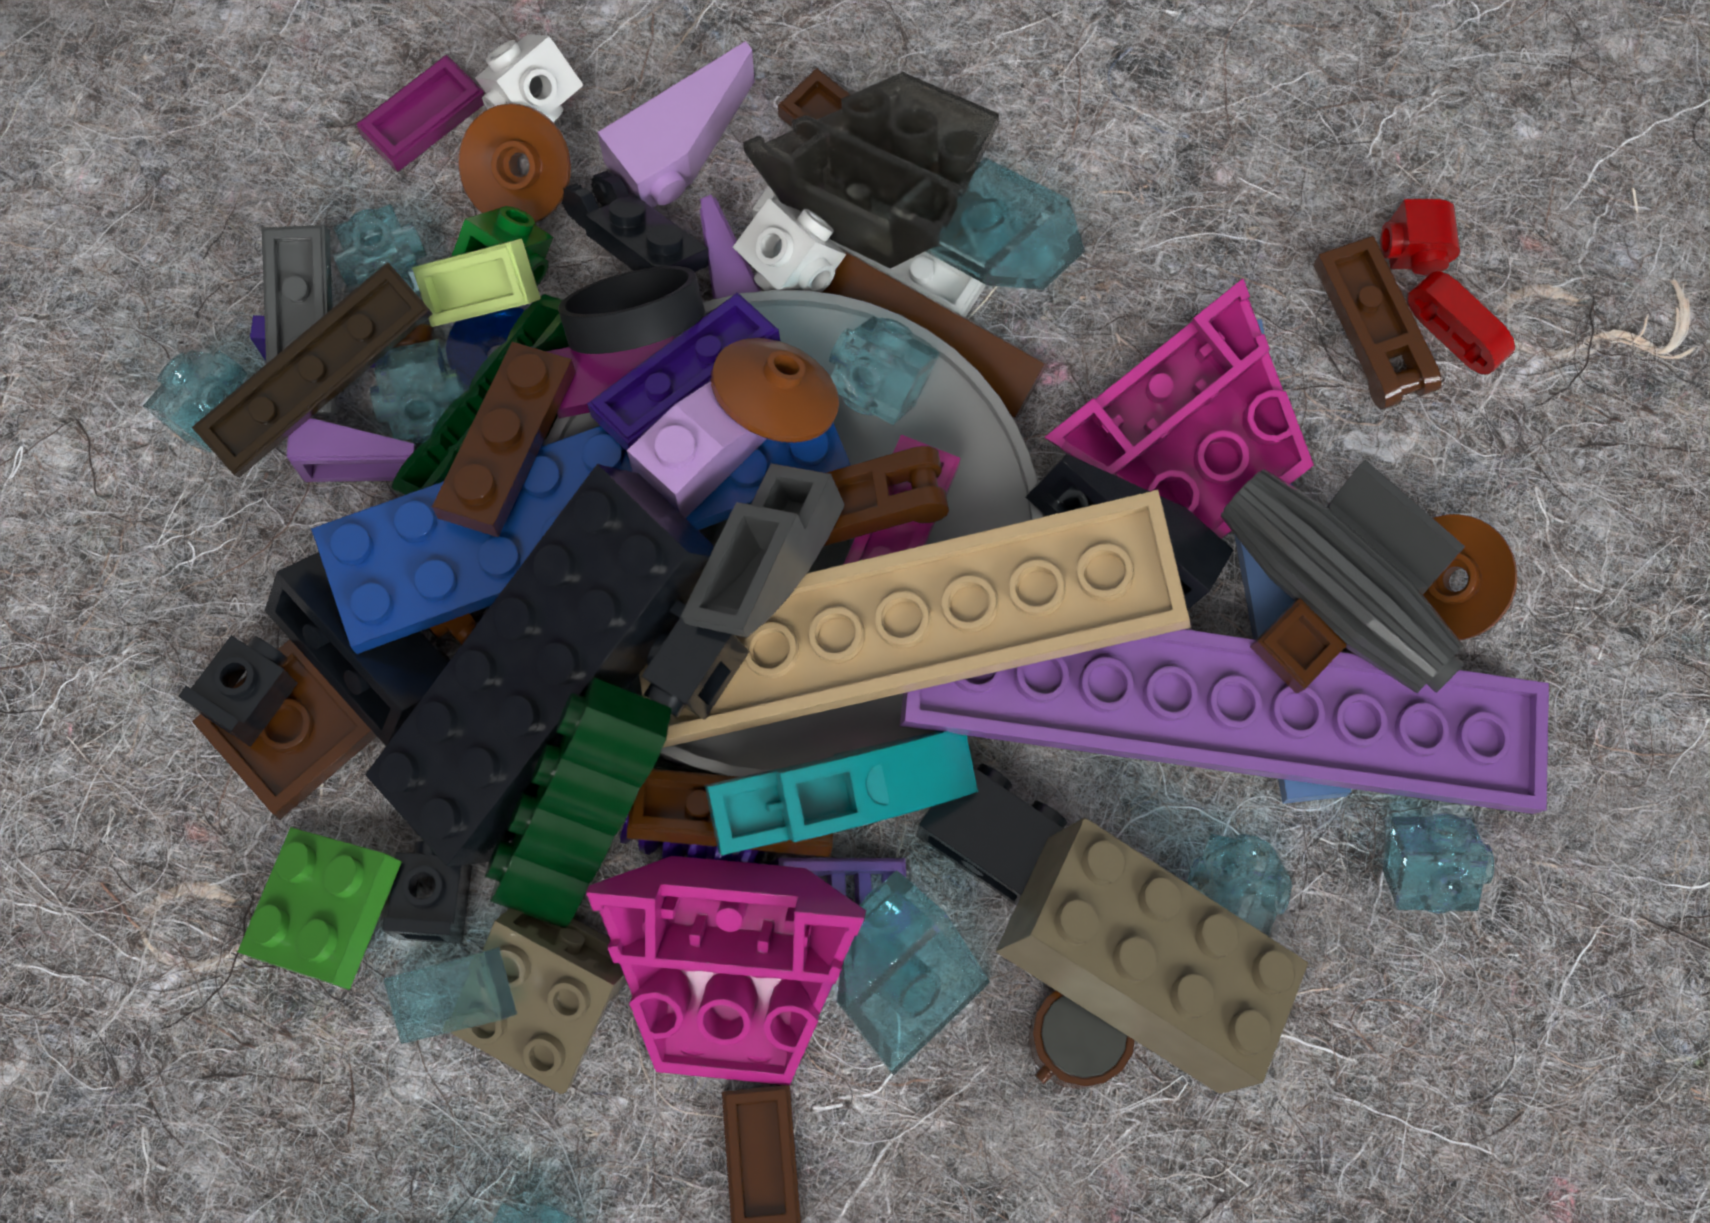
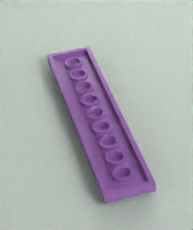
M1183 629L903 693L900 726L938 732L949 731L960 735L1536 814L1547 810L1549 683L1459 670L1437 693L1427 684L1418 693H1415L1358 655L1340 652L1305 690L1296 694L1250 648L1256 640Z

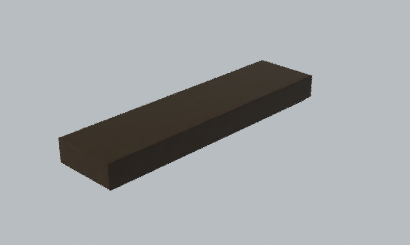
M387 262L193 425L192 428L231 473L240 478L433 313Z

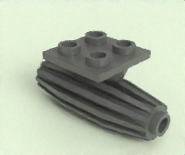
M1364 460L1355 469L1327 507L1268 470L1263 469L1255 474L1224 508L1221 518L1267 576L1294 601L1301 598L1347 644L1346 648L1415 693H1418L1426 684L1437 693L1464 665L1455 656L1464 645L1423 594L1465 546L1368 461Z

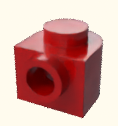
M1443 199L1403 200L1391 219L1384 223L1381 230L1380 249L1384 258H1389L1390 270L1412 269V272L1417 275H1430L1434 271H1444L1449 267V263L1460 255L1456 213L1453 203Z

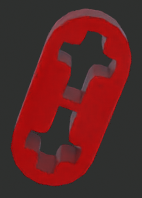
M1434 271L1408 293L1409 307L1414 316L1471 370L1479 374L1488 375L1514 353L1515 342L1506 326L1449 274L1442 271Z

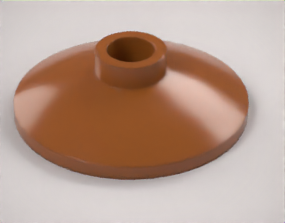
M503 104L492 107L481 113L470 124L461 142L458 163L461 182L470 201L481 213L510 206L525 211L533 217L536 223L549 216L562 202L563 188L569 186L571 175L569 150L558 127L550 118L537 109L522 104ZM522 154H525L529 161V172L526 176L520 173L517 166L518 158Z
M748 338L729 344L718 354L711 370V387L719 405L735 422L761 437L791 443L809 441L825 433L831 427L838 413L839 396L830 375L810 355L787 343L766 338Z
M1447 514L1434 517L1433 519L1461 542L1465 548L1434 581L1423 596L1459 640L1470 639L1493 627L1510 607L1517 587L1516 560L1506 539L1488 523L1472 516L1461 514ZM1464 569L1468 574V583L1464 589L1454 592L1449 585L1450 576L1454 571Z

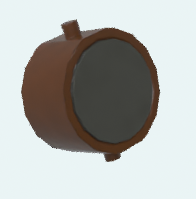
M1058 991L1047 996L1031 1019L1028 1036L1032 1058L1040 1068L1034 1075L1038 1081L1044 1085L1051 1079L1059 1086L1078 1090L1100 1086L1122 1072L1133 1054L1135 1040Z

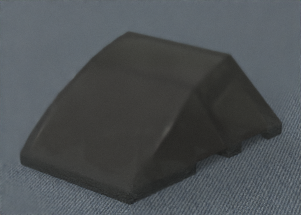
M905 72L896 74L842 98V109L818 120L807 115L792 120L793 131L766 143L760 135L743 142L745 154L781 203L801 212L804 208L814 212L833 228L834 232L829 237L832 241L890 269L939 245L999 125V113Z

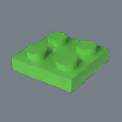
M290 827L237 952L253 959L350 990L402 861L386 853Z

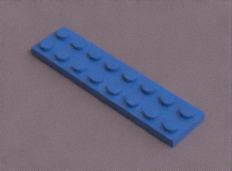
M834 423L821 436L809 441L791 443L766 439L686 519L697 530L727 520L736 502L751 505L771 463L822 473L851 466ZM601 426L542 446L499 538L438 519L432 505L443 482L311 528L350 647L356 654L491 606L597 464L632 472L627 451Z

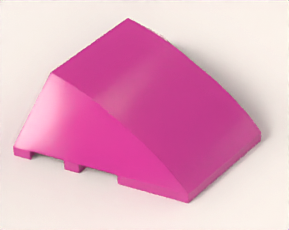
M1243 278L1096 399H1091L1044 437V439L1077 459L1148 491L1158 490L1160 496L1186 507L1221 539L1232 531L1221 518V513L1235 494L1255 474L1266 469L1288 484H1291L1314 466L1287 392L1283 391L1269 354L1270 347L1265 334L1261 333L1250 304V295Z
M670 856L591 884L586 891L593 911L599 910L610 937L608 950L613 963L620 964L631 991L632 997L629 1004L656 1072L790 1085L817 1026L821 1010L829 992L839 977L847 952L865 919V909L807 868Z

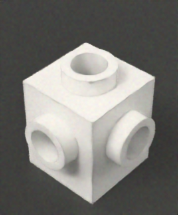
M526 34L517 43L515 40L503 43L488 55L486 62L489 66L475 77L486 93L482 97V101L487 109L503 104H522L537 109L553 122L563 112L561 104L583 86V83L550 36Z
M771 198L767 199L733 246L758 271L753 279L764 291L806 290L822 292L830 285L835 275V269L846 256L829 238L834 230L821 217L809 209L804 208L801 212Z

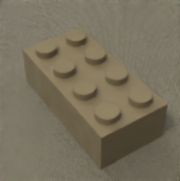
M1085 817L1047 839L995 951L1219 1094L1264 1082L1309 963Z

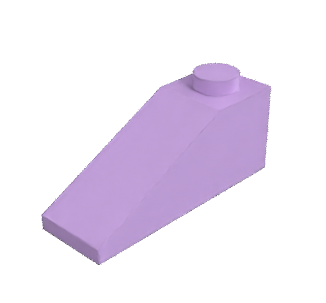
M746 41L597 132L604 163L613 175L622 179L629 195H636L654 208L658 204L667 205L675 201L682 195L686 187L693 183L755 82L752 48Z
M710 381L676 403L627 450L632 472L639 473L686 518L767 438L754 434L735 422L719 405Z

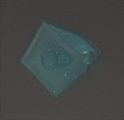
M987 158L980 161L901 232L906 242L988 286L1044 290L1085 252L1069 198Z
M898 870L879 887L869 892L859 905L866 910L865 919L843 961L836 1000L884 1066L893 1075L990 983L948 915Z

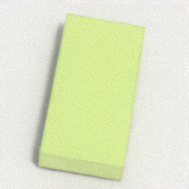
M522 238L428 262L412 268L422 300L433 313L429 317L432 327L530 304L541 299Z

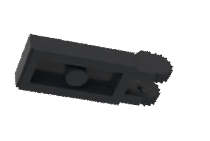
M607 170L593 175L591 186L594 196L592 192L582 188L577 183L563 188L562 204L568 216L586 230V235L633 271L661 266H681L697 272L708 266V247L636 195H629L622 179L616 175L613 176L612 172L609 173ZM595 198L597 199L598 203L601 204V208H599Z

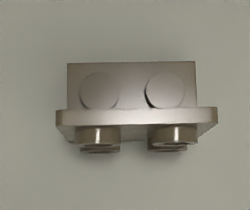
M509 908L494 921L451 1023V1033L555 1092L564 1094L571 1087L608 1003L627 984L620 964L613 963L609 953L608 945L610 938L574 918L566 928H562Z

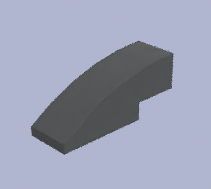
M770 464L751 505L736 502L681 615L685 624L748 637L780 608L810 570L845 506L831 474Z

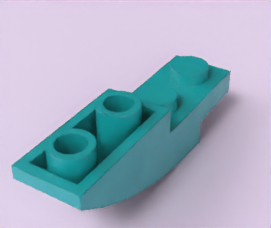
M934 731L835 753L833 757L705 785L718 853L721 855L787 840L798 842L929 808L978 792L967 735H960L949 731Z

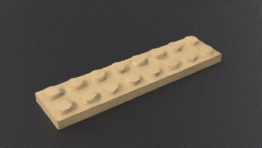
M1159 491L1146 492L807 573L790 597L762 626L748 637L735 635L750 651L705 720L686 708L683 709L678 718L671 715L667 739L663 748L1191 628ZM647 664L639 673L642 696L650 685L642 677V674L648 667Z

